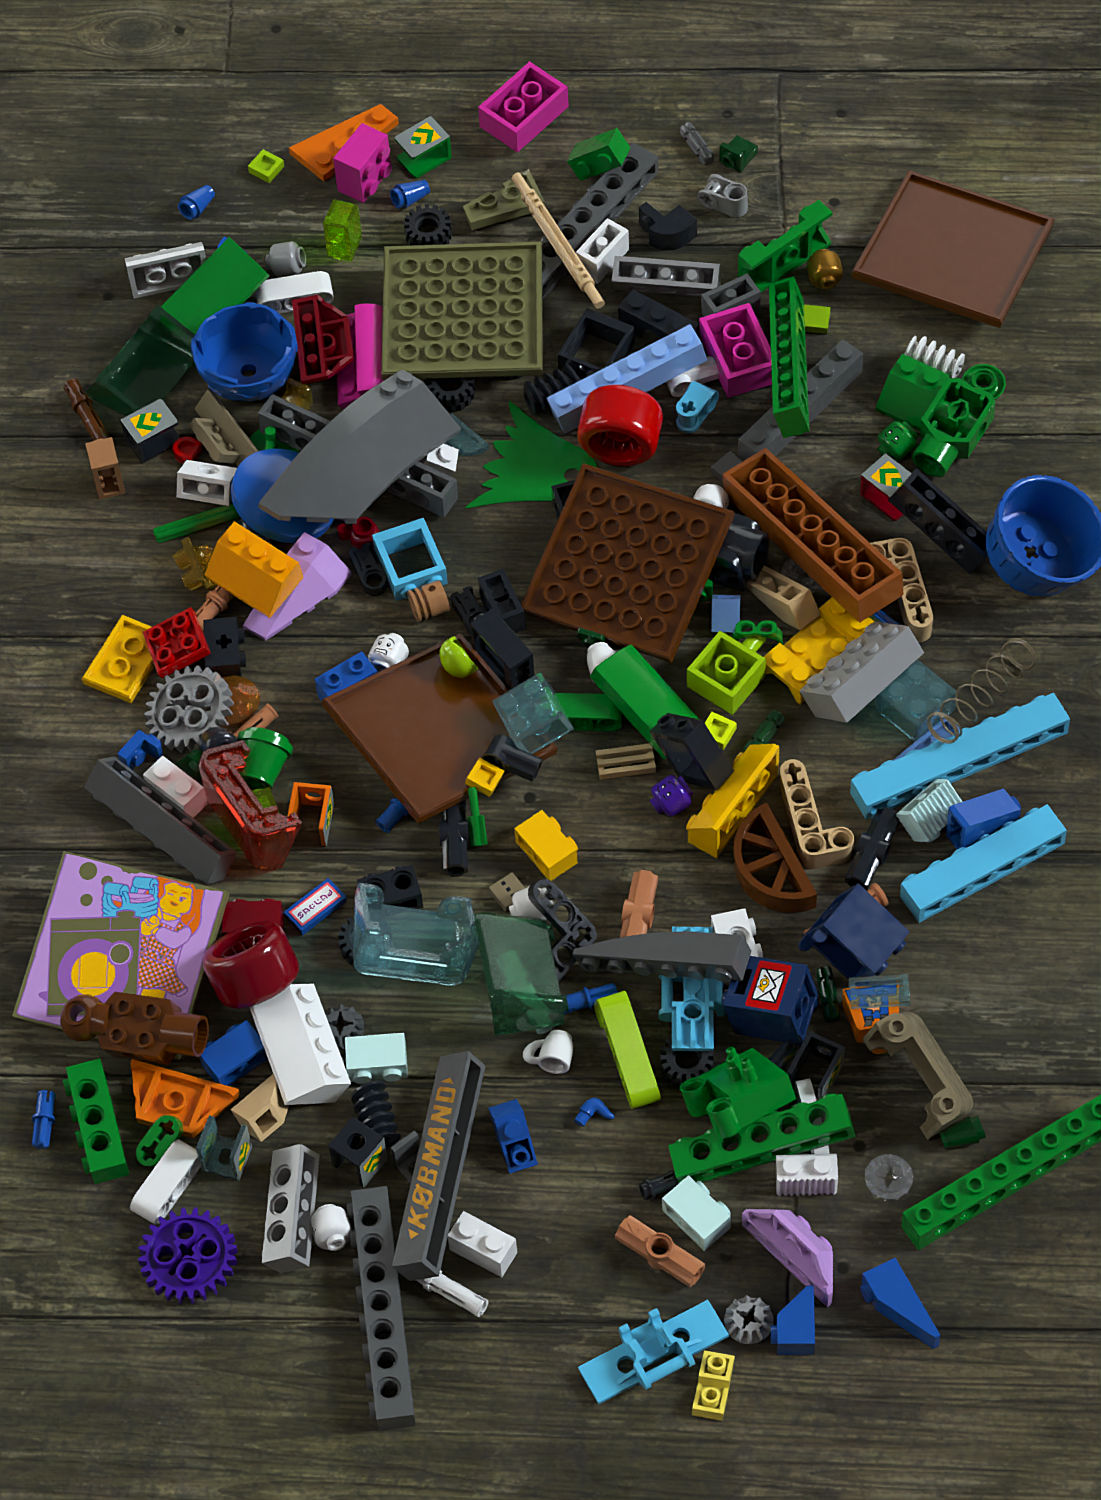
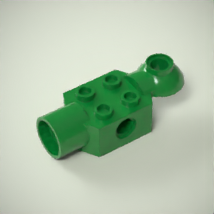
M977 364L970 367L963 374L962 379L947 378L921 418L920 436L922 441L912 455L914 464L921 471L930 476L940 478L945 476L955 459L969 458L994 419L995 400L1004 392L1006 381L1001 370L989 364Z

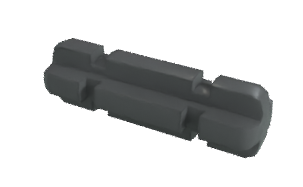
M687 122L685 125H681L680 134L687 140V144L696 156H699L698 159L704 165L712 163L714 161V153L707 147L708 145L701 135L695 131L696 128L693 124Z

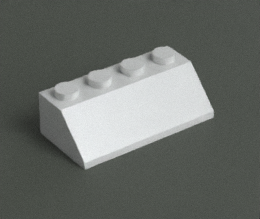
M291 984L275 997L249 1007L284 1104L335 1103L351 1082L314 984Z

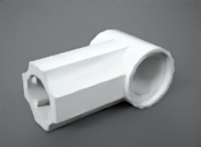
M711 356L706 357V362L667 381L666 384L671 395L674 397L683 396L692 381L703 384L719 379V372L714 358Z

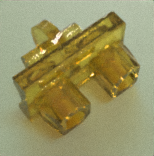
M186 537L181 540L184 548L173 554L175 563L181 570L189 566L192 567L191 570L181 575L185 586L190 590L202 585L209 590L215 584L205 577V572L215 548H209L207 544L202 545L200 548L193 546L190 538Z

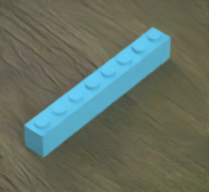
M1054 693L1047 696H1038L1030 703L1021 707H1012L1005 714L998 717L986 718L977 726L963 728L962 735L952 744L935 740L930 746L920 750H911L902 758L895 761L888 760L874 770L858 773L851 779L850 794L866 820L874 817L878 808L887 807L893 809L912 801L935 779H948L951 784L1067 734L1070 718ZM955 736L948 737L946 740H952Z

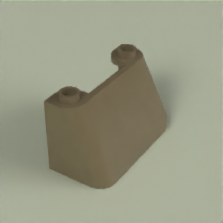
M911 1012L890 1014L876 1022L864 1036L863 1041L870 1052L877 1048L888 1051L890 1056H893L904 1050L929 1088L933 1098L930 1103L924 1106L927 1118L919 1127L927 1140L960 1121L971 1112L973 1108L971 1094L923 1020L917 1014Z

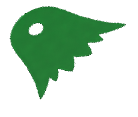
M509 400L510 412L517 428L505 426L514 441L498 440L493 442L494 447L504 459L488 462L483 467L499 477L484 482L482 486L492 489L474 499L465 508L504 502L552 501L551 486L568 482L564 477L567 470L576 469L580 471L583 463L597 467L594 459L584 450L542 427Z

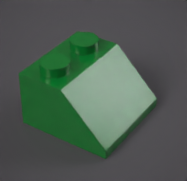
M902 354L889 372L875 411L901 423L905 421L912 428L921 431V418L947 378H950V375Z

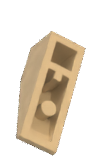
M766 566L763 567L756 581L749 579L746 587L783 622L798 630L803 629L821 615L810 589Z

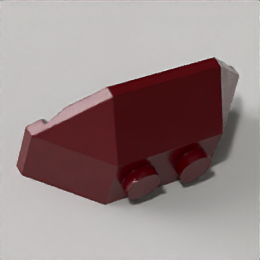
M319 295L292 300L302 385L327 380L354 361L349 317L333 305L325 302Z

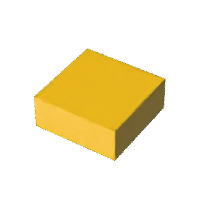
M479 757L469 773L465 784L470 787H476L477 791L490 797L503 777L504 770Z

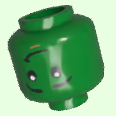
M893 421L878 434L877 439L880 446L877 450L882 456L886 453L895 461H901L917 447L916 439L918 435L907 422Z

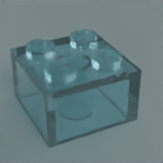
M917 659L876 696V710L915 742L929 730L927 726L928 716L935 711L939 712L940 706L945 700L955 698L956 690ZM955 701L947 702L942 708V713L946 715L951 714L956 708ZM932 716V727L941 720L940 716Z
M541 672L492 701L517 748L530 754L535 753L574 729L553 688Z

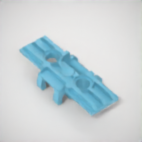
M672 927V932L713 933V927ZM659 975V979H661V1009L658 1011V1018L661 1021L672 1022V1051H714L713 1010L717 1011V1016H723L725 1013V1009L722 1007V988L724 987V982L717 979L704 978L703 980H695L690 977L677 976L676 978H668ZM673 982H683V1002L673 1001Z
M706 1300L664 1323L661 1321L658 1309L655 1308L648 1312L649 1319L647 1323L631 1331L627 1323L619 1327L618 1331L623 1344L578 1367L598 1405L637 1384L642 1385L645 1390L651 1388V1384L686 1365L688 1367L695 1365L693 1355L728 1338L729 1334L710 1302ZM678 1331H684L689 1335L690 1339L688 1342H684L683 1338H676L673 1334ZM673 1352L678 1354V1356L645 1373L644 1367L659 1361ZM624 1359L634 1362L633 1369L628 1373H622L617 1367L618 1363Z

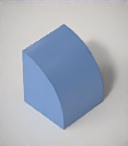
M712 595V632H733L736 624L740 621V595Z

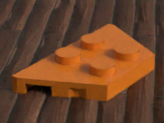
M131 1060L136 1119L140 1124L152 1127L161 1116H175L183 1124L182 1136L194 1139L204 1129L209 1115L212 1122L237 1100L240 1095L237 1088L138 1060ZM163 1123L165 1131L174 1133L175 1131L172 1129L174 1123Z

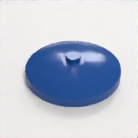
M266 449L255 452L245 458L234 474L231 483V498L237 513L253 530L276 541L296 543L304 532L314 538L320 537L329 529L334 519L329 518V523L306 522V517H291L290 521H283L258 508L259 501L299 454L298 452L286 449Z

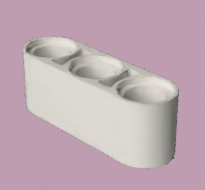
M323 271L265 280L255 291L257 304L268 306L279 314L293 312L292 300L319 295L329 304L334 299L330 276Z
M179 1139L175 1140L133 1197L130 1210L155 1225L160 1224L158 1217H166L201 1167L196 1149Z

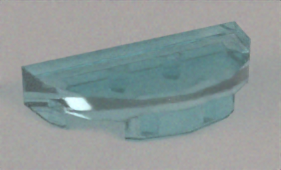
M450 414L461 428V431L458 435L446 442L447 445L459 449L458 454L467 456L479 455L489 450V444L455 415Z

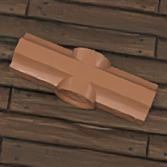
M640 870L633 874L629 897L625 899L623 905L620 938L647 934L648 929H651L655 904L653 903L658 884V876L654 875L651 871Z
M631 1215L625 1218L619 1225L615 1239L647 1259L648 1264L652 1268L664 1270L690 1288L701 1277L705 1269V1263L675 1245L667 1234L655 1232ZM656 1248H664L667 1250V1252L662 1255H657L652 1251Z

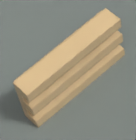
M651 744L596 750L600 780L656 772ZM647 761H648V764H640V765L629 766V765H631L632 763H640V762H647ZM617 765L625 766V767H617V768L604 769V767H609V766H617Z

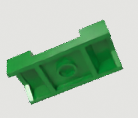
M817 200L813 204L805 206L799 212L798 225H793L778 239L771 240L766 247L758 240L751 246L743 248L738 254V277L748 273L762 293L769 288V283L781 280L807 262L815 251L826 249L831 245V240L823 229L822 222L831 217L833 212L820 200Z

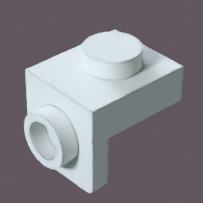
M442 444L418 462L448 476H452L456 471L459 449Z

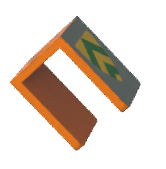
M294 782L286 821L289 843H294L301 805L322 806L319 834L321 845L327 846L334 809L331 786ZM306 793H317L321 797H311Z

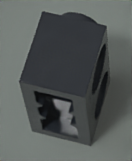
M504 569L479 577V596L487 611L494 609L514 633L525 630L524 610Z
M413 865L397 866L387 872L371 873L361 879H357L359 895L365 914L366 912L371 913L372 919L375 914L380 916V919L423 908L422 893ZM402 885L409 886L407 889H398ZM373 893H381L378 897L370 896Z

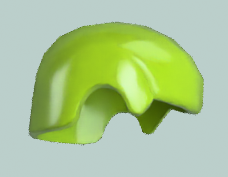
M455 636L447 639L442 644L439 654L440 661L444 669L453 677L465 678L478 670V667L467 655Z

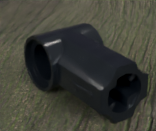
M505 735L494 736L482 756V759L498 768L531 782L536 779L543 759L516 748L514 741Z

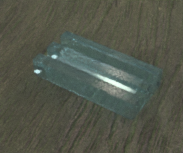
M908 974L854 977L848 980L851 1009L909 1006L911 1004ZM903 985V987L898 988L877 987L874 989L856 990V987Z

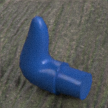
M591 1098L581 1106L574 1122L584 1127L595 1112L606 1119L613 1120L615 1116L600 1099Z

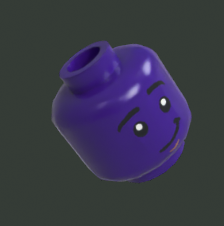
M669 775L651 788L654 798L649 801L658 814L664 811L668 817H674L691 805L690 797L694 794L682 776L677 778L675 775Z

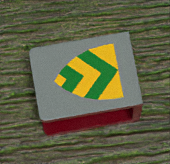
M885 453L861 474L860 495L890 519L897 521L904 514L892 505L888 499L911 473Z

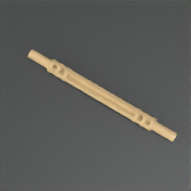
M515 173L512 176V180L522 194L521 199L581 291L586 292L597 309L603 307L605 302L595 288L593 278L535 190L530 189L520 173Z

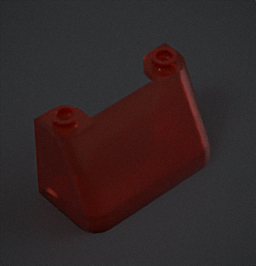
M244 740L207 749L202 753L198 766L208 803L249 862L256 869L267 872L282 868L302 825L301 820L296 813H291L289 817L279 814V809L276 805L263 808L239 774V772L244 770L246 766L244 759L248 758L251 751Z

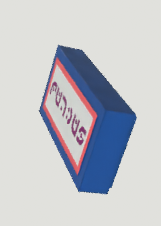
M327 878L285 910L284 917L303 936L346 903L347 897Z

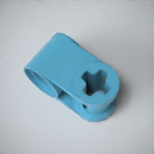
M692 381L676 405V412L678 414L676 420L677 428L684 433L697 431L707 415L715 408L719 398V391Z

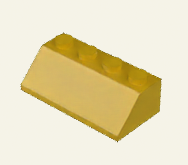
M753 744L749 745L744 753L740 752L733 763L734 772L713 795L711 793L707 795L702 804V810L698 815L694 814L688 821L686 826L688 830V843L716 859L737 832L743 819L755 808L779 775L778 745Z

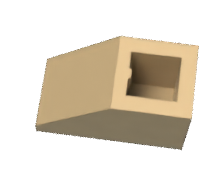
M272 1074L235 1105L231 1111L243 1130L245 1131L247 1126L249 1134L262 1142L284 1123L289 1105L284 1104L274 1074Z

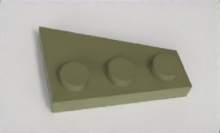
M528 169L521 173L530 189L535 190L545 205L530 170ZM508 180L502 184V189L494 193L487 192L463 206L464 215L471 230L531 214L521 199L522 194L514 182Z

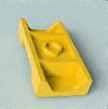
M833 597L819 608L821 615L801 629L784 645L781 643L777 644L764 656L766 658L765 674L772 673L786 684L796 702L800 705L805 699L799 690L807 684V680L821 672L830 659L840 655L846 649L845 647L849 642L859 638L865 632V628L874 623L869 617L859 623Z

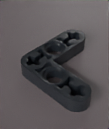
M542 879L530 885L528 888V898L561 934V937L530 970L532 984L537 988L545 989L553 987L577 962L573 955L574 949L593 944L597 933L593 924L552 881ZM545 887L547 889L545 892L546 897L540 899L538 896L540 890L538 888ZM557 899V902H554L553 904H551V902L549 901ZM559 906H564L568 910L569 915L565 922L558 920L556 917V909ZM585 929L584 937L586 939L577 941L575 945L572 944L571 941H574L580 934L578 930ZM560 947H565L569 951L570 957L566 963H562L557 958V950ZM552 965L556 968L547 974L549 980L541 981L542 973L540 970L543 971L549 969Z

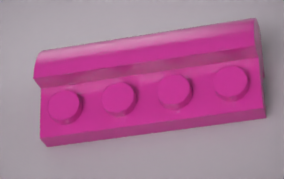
M358 304L355 305V313L347 315L350 322L354 361L337 373L338 405L342 410L384 381L381 375L383 307L380 305Z

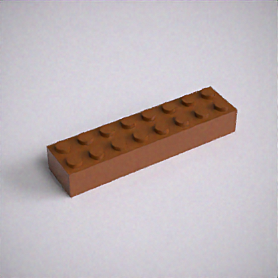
M766 447L722 474L723 487L729 496V501L746 517L758 523L763 532L768 533L770 539L859 623L904 595L902 572Z

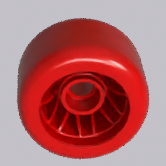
M626 385L601 386L591 391L585 398L577 430L578 442L589 456L600 462L623 467L640 465L651 459L656 452L663 422L662 409L651 395L640 389Z

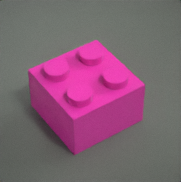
M363 123L360 124L333 158L339 192L362 203L376 192L378 184L383 178L388 177L392 170L387 134Z

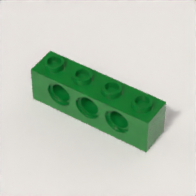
M101 1059L66 1067L68 1078L63 1079L67 1097L72 1096L74 1101L73 1105H69L73 1123L79 1122L80 1130L75 1132L79 1149L85 1148L87 1157L81 1158L85 1175L91 1174L94 1184L130 1175ZM87 1093H94L89 1099L82 1098ZM93 1119H101V1121L95 1125L88 1124ZM99 1145H107L104 1150L95 1151V1148Z

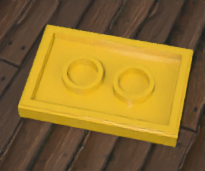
M122 615L82 677L83 684L132 703L155 667L142 633L152 626Z

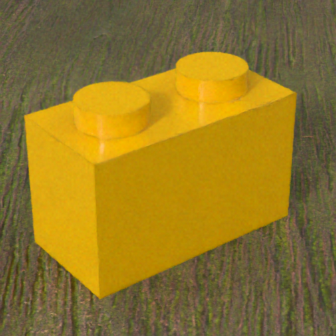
M543 810L514 828L516 843L548 880H554L577 864L578 847L575 841L570 836L565 837L556 819L552 816L548 817Z

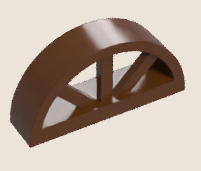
M767 802L758 806L743 819L735 835L734 871L739 884L754 901L775 911L796 913L817 908V893ZM760 827L765 837L752 833ZM745 843L773 851V854L746 865L742 858V850ZM778 862L780 864V869L772 889L761 884L751 875ZM786 877L795 893L781 892Z

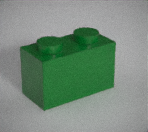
M618 128L576 143L567 162L578 179L582 181L622 166L630 146Z

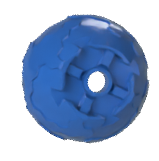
M251 302L225 307L203 321L191 342V353H193L198 373L213 392L232 401L262 400L280 390L292 373L295 366L296 352L298 351L295 329L292 324L276 310ZM248 370L256 372L251 377H245L242 375L245 371Z

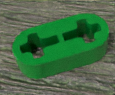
M164 1115L155 1121L136 1149L137 1160L142 1165L156 1166L175 1140L180 1139L183 1133L181 1120L175 1116ZM173 1122L172 1129L175 1131L174 1134H166L161 1139L160 1137L165 1132L163 1123L170 1124ZM156 1143H159L154 1150V1153L157 1155L156 1158L146 1159L148 1153L145 1151V1148H152Z

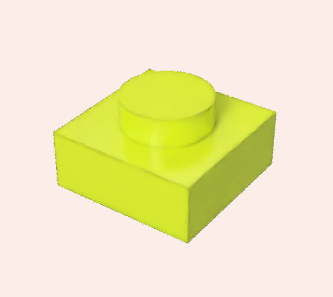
M714 712L710 713L705 722L719 747L724 750L737 729V723Z

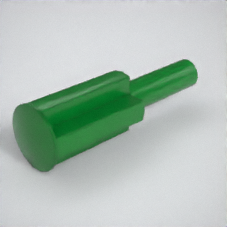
M469 787L471 816H467L470 844L471 846H483L488 844L484 815H480L477 788Z

